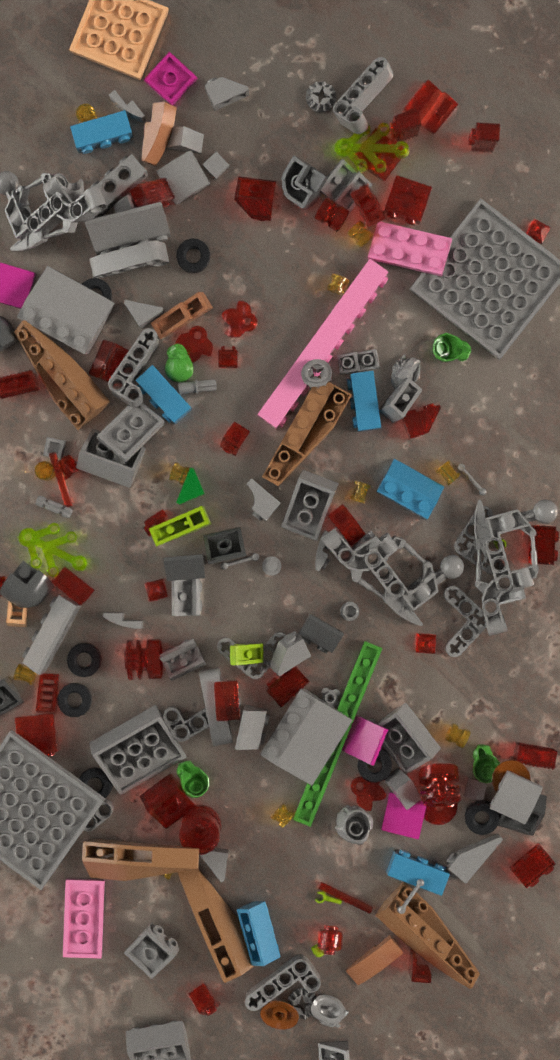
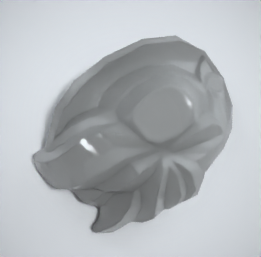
M404 354L400 360L396 361V364L392 367L391 376L392 386L395 390L408 377L414 382L417 381L421 370L420 360L415 357L406 359Z
M319 995L314 999L311 1006L312 1015L322 1025L329 1027H341L339 1022L349 1014V1011L344 1008L342 1002L330 995Z

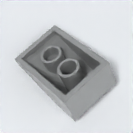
M303 470L298 478L281 527L317 541L339 483Z
M244 705L235 746L236 750L259 749L260 744L264 745L266 733H262L264 725L268 726L270 717L269 714H266L267 709Z

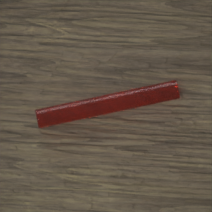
M52 452L49 454L60 492L65 506L70 507L73 504L56 452Z
M323 882L320 883L318 889L369 914L372 912V906Z

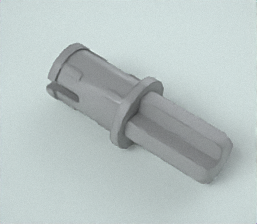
M195 379L192 382H178L180 395L187 393L199 394L198 392L215 391L217 389L216 380L214 379L203 381Z

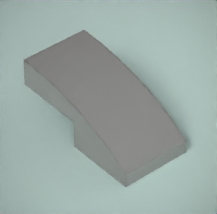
M115 90L109 94L115 106L121 111L125 110L127 116L142 123L146 121L145 115L133 100L126 105Z
M124 612L103 613L105 619L117 625L134 629L143 628V620H124Z

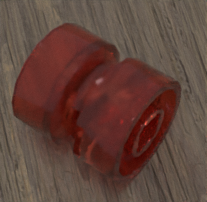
M326 197L314 219L322 224L328 223L330 229L338 232L348 217L350 210L341 205L337 207L335 201Z

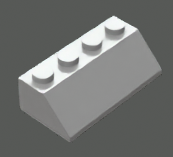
M62 594L58 595V597L54 596L50 603L52 608L49 614L45 613L40 622L43 624L40 631H35L31 639L34 641L31 648L27 647L22 656L25 658L22 663L38 675L47 671L81 607V604Z

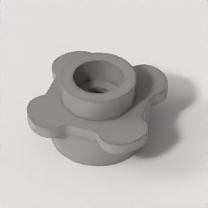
M323 688L321 691L323 694L322 700L334 708L338 707L340 691L338 689L329 690L328 688Z

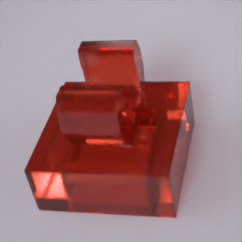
M225 346L218 350L219 368H238V350H236L235 346H232V350H225Z
M69 454L60 459L56 464L58 467L56 473L62 471L65 474L64 480L71 478L80 471L76 468L77 462Z

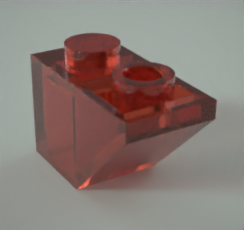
M434 403L423 406L424 410L417 412L416 409H413L406 413L402 421L409 440L429 433L441 409L440 404L435 406Z
M343 504L327 516L350 546L365 535L363 529Z

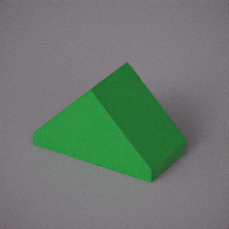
M191 467L176 501L179 505L205 495L196 471Z

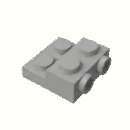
M151 923L125 950L124 954L153 979L176 956L180 948L174 938H168L164 934V930L160 925Z

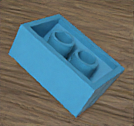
M394 459L376 493L427 520L436 506L444 486Z

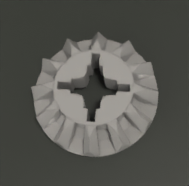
M316 81L309 86L306 92V102L312 110L326 112L336 102V91L332 85L325 81ZM323 90L324 96L327 97L323 98L319 103L316 94H320V91Z
M321 359L307 362L301 371L304 384H307L310 388L316 387L319 389L323 385L326 386L332 376L331 366ZM313 370L317 373L321 372V378H318L317 376L313 377Z
M298 988L289 995L287 1003L297 1010L300 1019L305 1020L313 1016L311 1006L317 997L314 992H308L305 988ZM301 997H303L305 1003H308L305 1005V1011H303L301 1006L297 1005L300 1003Z

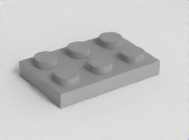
M143 402L138 407L128 405L97 435V439L126 463L165 424V420Z

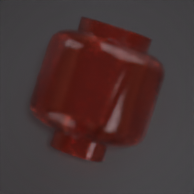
M324 925L323 929L318 931L317 946L320 950H324L323 954L335 955V951L342 949L343 933L341 930H338V926Z

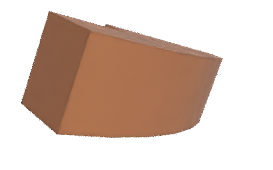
M166 102L153 103L151 122L145 123L141 161L152 166L157 165L169 142L177 107Z
M198 292L151 322V325L158 337L163 339L204 315L213 307L204 292Z
M389 935L349 966L346 972L357 985H360L394 962L403 954V950Z

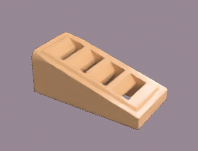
M8 600L7 626L27 627L28 608H20ZM13 609H23V612H13ZM12 617H22V620L12 619Z

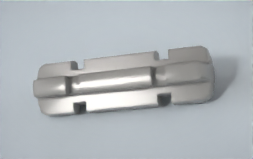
M38 496L36 500V505L45 507V509L56 514H62L63 517L70 518L73 510L71 508L63 507L64 505L55 501L47 500L43 496Z

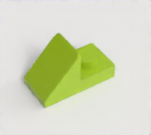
M263 643L234 644L230 646L231 665L264 663Z

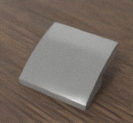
M192 151L186 152L156 171L175 204L181 203L192 194H197L210 185L208 178Z
M341 159L327 176L329 178L320 192L345 213L350 214L373 184L360 172H356L344 159Z
M507 770L498 785L499 790L490 803V809L526 824L543 787Z

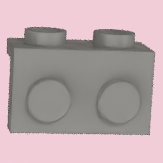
M200 578L172 581V616H200L202 611V602L200 600L202 583Z
M194 639L185 640L179 646L168 648L159 655L171 681L206 665Z

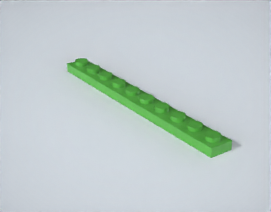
M364 641L337 707V710L353 721L382 651L381 647ZM352 723L314 784H306L293 820L311 827Z

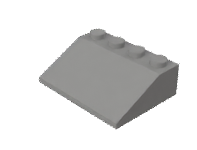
M161 202L85 221L97 256L147 241L165 242L168 240L167 238L171 237Z
M47 266L26 298L17 317L83 354H89L115 303Z
M300 689L260 755L290 774L313 785L353 720L308 690Z
M156 705L89 743L92 756L120 795L187 758L181 745L171 734L162 713Z

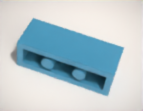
M125 110L70 126L76 148L82 154L91 153L93 149L99 147L101 149L109 148L116 142L126 143L130 141V138H134Z
M153 365L136 379L137 386L142 394L147 393L151 397L149 402L156 409L160 407L164 411L162 416L168 423L173 421L174 424H177L192 410L189 404Z
M374 371L350 374V379H347L348 390H352L353 398H350V407L355 411V417H352L353 428H357V432L381 429Z
M402 849L399 852L394 850L386 871L388 876L414 886L417 885L418 879H423L424 885L420 888L441 896L443 895L450 876L446 866L439 863L435 865L430 864L428 859L421 856L414 858L410 856L411 853Z
M253 901L236 909L251 965L265 966L280 958L279 947L266 901Z

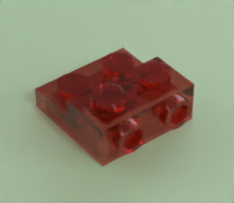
M396 175L384 213H387V216L392 219H404L405 223L410 225L420 224L432 187Z
M55 713L15 717L16 733L48 757L55 756V752L59 751Z

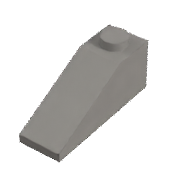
M495 834L458 850L456 854L453 852L447 859V868L466 884L503 841V838L499 834Z

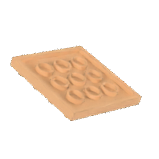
M89 0L69 51L141 81L169 8L150 0Z

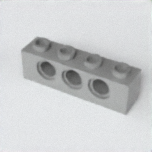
M132 154L129 157H123L115 169L111 168L105 173V178L91 185V187L97 186L101 190L107 207L94 218L102 217L115 203L124 198L148 177L145 168ZM124 172L129 173V177L126 180L120 179V175ZM114 185L115 189L113 192H106V187Z

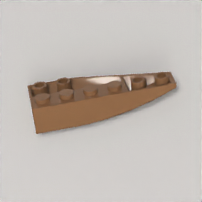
M24 320L20 323L14 334L47 391L76 429H82L110 403L109 399L89 375L61 347Z
M330 382L326 386L319 387V389L312 387L262 477L279 486L331 432L352 394Z
M93 838L83 841L82 862L90 878L129 881L198 869L199 848Z
M199 868L178 872L194 916L223 982L226 983L243 975L254 966L251 965L238 917Z
M402 882L383 902L375 916L418 955L452 979L472 989L480 973L435 910L418 893H415L406 906L405 913H398L397 908L404 904L413 891L406 882Z

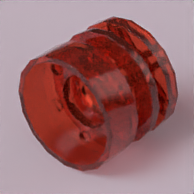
M148 639L146 648L142 647L141 640H137L136 648H134L133 640H127L124 662L128 680L135 679V671H137L138 680H142L144 671H147L149 679H162L163 662L160 660V654H162L161 639Z
M438 763L426 765L418 769L419 784L425 786L420 789V794L422 795L421 804L443 807L457 804L462 800L459 793L461 788L455 784L460 779L457 765Z
M196 805L190 808L183 816L179 831V840L182 846L199 848V855H205L213 851L218 845L222 827L219 814L212 807L205 805Z

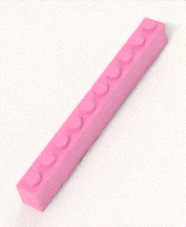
M368 260L257 414L258 417L275 429L278 426L281 428L288 420L286 417L288 412H294L299 405L297 401L301 395L305 396L310 389L307 384H304L301 377L303 366L314 359H321L327 363L330 362L333 357L330 355L334 349L338 350L344 342L342 337L345 333L348 335L355 327L353 324L355 319H361L366 312L364 308L368 302L372 303L378 295L375 293L379 286L383 288L387 283V270L373 260ZM313 370V377L320 376L321 372L317 373Z

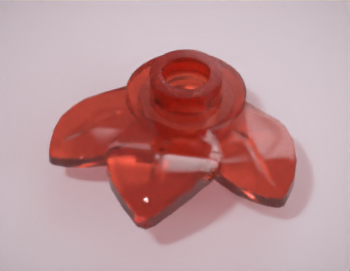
M238 301L236 309L230 308L222 313L224 321L229 324L225 335L228 337H241L245 332L255 330L258 325V319L252 314L251 306L247 302ZM250 319V324L245 325V321Z
M201 326L192 327L188 333L181 334L175 344H181L186 348L192 363L198 361L202 354L211 356L213 352L212 342L207 338V332ZM197 332L201 333V338L199 339L194 338V334Z
M356 777L352 780L350 788L353 794L356 795L357 804L362 809L371 811L373 801H381L387 798L384 789L379 785L380 782H368L363 777ZM358 783L363 784L361 790H358L356 787Z

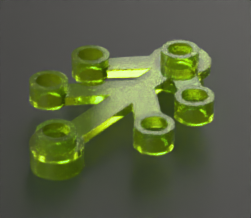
M369 123L368 129L363 133H354L350 138H341L335 144L336 153L341 157H348L355 164L359 172L367 170V162L364 159H359L354 152H362L379 173L386 170V163L373 152L395 153L396 157L400 159L406 158L410 152L408 144L404 141H399L396 144H375L383 136L389 134L390 128L387 123H380L378 130L362 144H356V142L361 137L370 134L371 128ZM386 127V128H387L386 131H384V132L380 131L381 128ZM344 144L348 145L345 149L341 148ZM399 146H404V147H405V148H404L403 150H401V151L398 150V147H399ZM360 163L365 164L363 168H359L358 165ZM378 164L384 165L382 168H377Z
M51 523L49 527L37 531L32 528L23 529L19 533V542L28 548L31 557L30 564L34 569H39L42 566V560L38 557L35 546L43 550L48 565L47 572L50 577H57L60 572L55 565L52 554L71 563L76 571L81 572L87 568L88 562L84 556L79 555L75 557L57 548V546L75 543L77 541L75 532L70 531L66 536L45 542L39 538L49 534L57 535L60 532V527L57 523ZM57 526L58 530L56 532H52L51 527ZM27 534L32 536L29 541L25 540V535ZM70 534L75 536L73 541L68 540ZM36 559L40 561L38 566L33 565V561ZM82 560L83 565L77 566L76 561ZM52 568L57 569L55 575L50 574Z

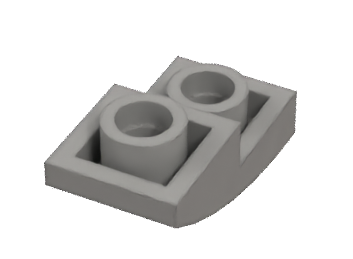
M377 349L337 355L340 374L380 369Z
M324 531L322 537H324L329 532ZM321 539L316 552L315 568L317 571H320L321 568L325 570L330 561L327 559L328 554L322 551L324 548H328Z

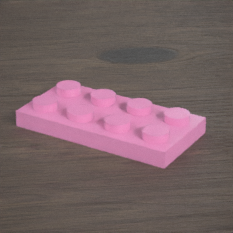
M378 221L368 259L442 277L452 238Z
M66 879L63 957L102 958L105 880Z

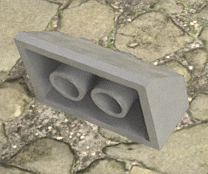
M92 428L79 452L76 468L130 488L137 475L146 448L141 447L125 463L97 439V435L101 431Z
M407 703L399 706L377 723L388 729L382 745L405 774L433 759L441 749Z
M171 1021L168 1024H154L150 1027H137L126 1031L127 1054L130 1060H191L187 1032L183 1021Z

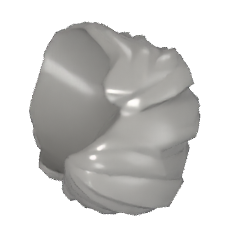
M346 805L337 813V826L335 829L345 841L363 845L368 838L370 830L373 828V819L361 807Z

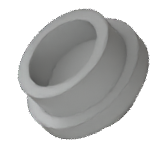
M273 556L267 557L262 564L263 571L271 576L278 574L281 570L280 560Z
M346 602L342 605L340 613L345 620L353 621L359 616V607L354 602Z

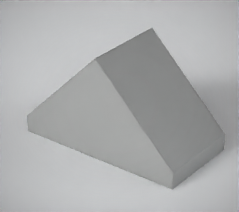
M184 126L173 128L166 149L183 152L192 151V153L201 154L204 134Z
M129 300L124 302L141 329L164 314L163 307Z
M396 769L384 779L406 810L422 800L412 780L401 769Z
M201 846L199 848V855L222 883L225 881L229 850Z
M348 1041L318 1043L319 1060H350Z

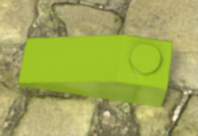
M200 506L151 527L149 531L157 547L212 524L205 507Z

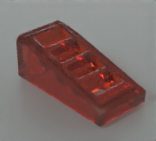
M43 673L39 676L35 710L37 713H57L59 674ZM44 680H53L54 684L44 683ZM43 688H53V692L43 691ZM43 696H52V700L43 699ZM42 704H51V707H42Z

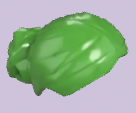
M449 333L439 335L433 343V354L441 362H450L455 359L465 361L471 353V347L467 342Z
M172 345L167 349L168 359L165 365V373L173 382L187 381L194 371L192 361L183 345Z
M478 744L473 751V773L479 782L491 783L492 774L500 762L493 755L490 746Z
M183 761L178 764L176 772L180 778L183 792L191 798H198L205 794L210 785L208 776L200 768L195 767L191 761Z

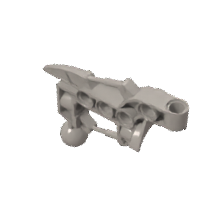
M10 171L0 172V193L6 195L8 199V204L4 211L16 239H20L10 248L11 251L29 250L43 242H47L50 237L74 233L78 222L93 219L107 207L102 192L97 186L84 191L83 179H80L77 183H69L66 177L60 173H42L40 178L28 186H19L18 178L14 173ZM43 183V191L47 201L32 213L28 202L30 188ZM63 221V228L55 230L52 233H49L53 228H55L60 222Z
M478 500L474 517V533L476 547L478 548L475 587L483 593L482 609L489 636L508 631L500 605L525 599L524 588L534 585L533 579L537 577L539 567L537 551L535 550L536 531L529 522L535 520L542 524L553 522L557 517L558 508L551 500H540L534 505L533 509L519 512L516 509L485 518L486 515L482 501ZM520 529L531 537L532 566L510 571L500 534ZM496 540L499 542L500 547L497 551L489 549L490 541ZM481 550L487 552L494 577L489 583L481 581ZM497 559H502L505 562V566L501 570L494 568V561ZM501 578L509 579L510 585L508 588L503 589L499 586ZM492 601L496 603V610L488 612L485 609L487 602Z
M336 527L321 538L339 562L346 568L351 569V578L354 582H358L369 591L380 596L398 615L419 626H422L423 623L414 611L439 592L437 585L446 578L455 579L460 577L464 570L462 559L456 555H449L443 558L440 569L434 573L431 562L424 560L403 538L395 535L391 537L389 533L378 538L370 530L353 547L348 545L346 539ZM401 548L406 549L412 556L414 555L423 563V575L407 588L386 562L389 556ZM343 551H350V555L348 558H341V553ZM373 553L376 554V560L368 562V556ZM382 569H388L386 576H379V572ZM363 571H372L385 588L384 595L361 578ZM398 583L399 589L394 592L391 591V586Z

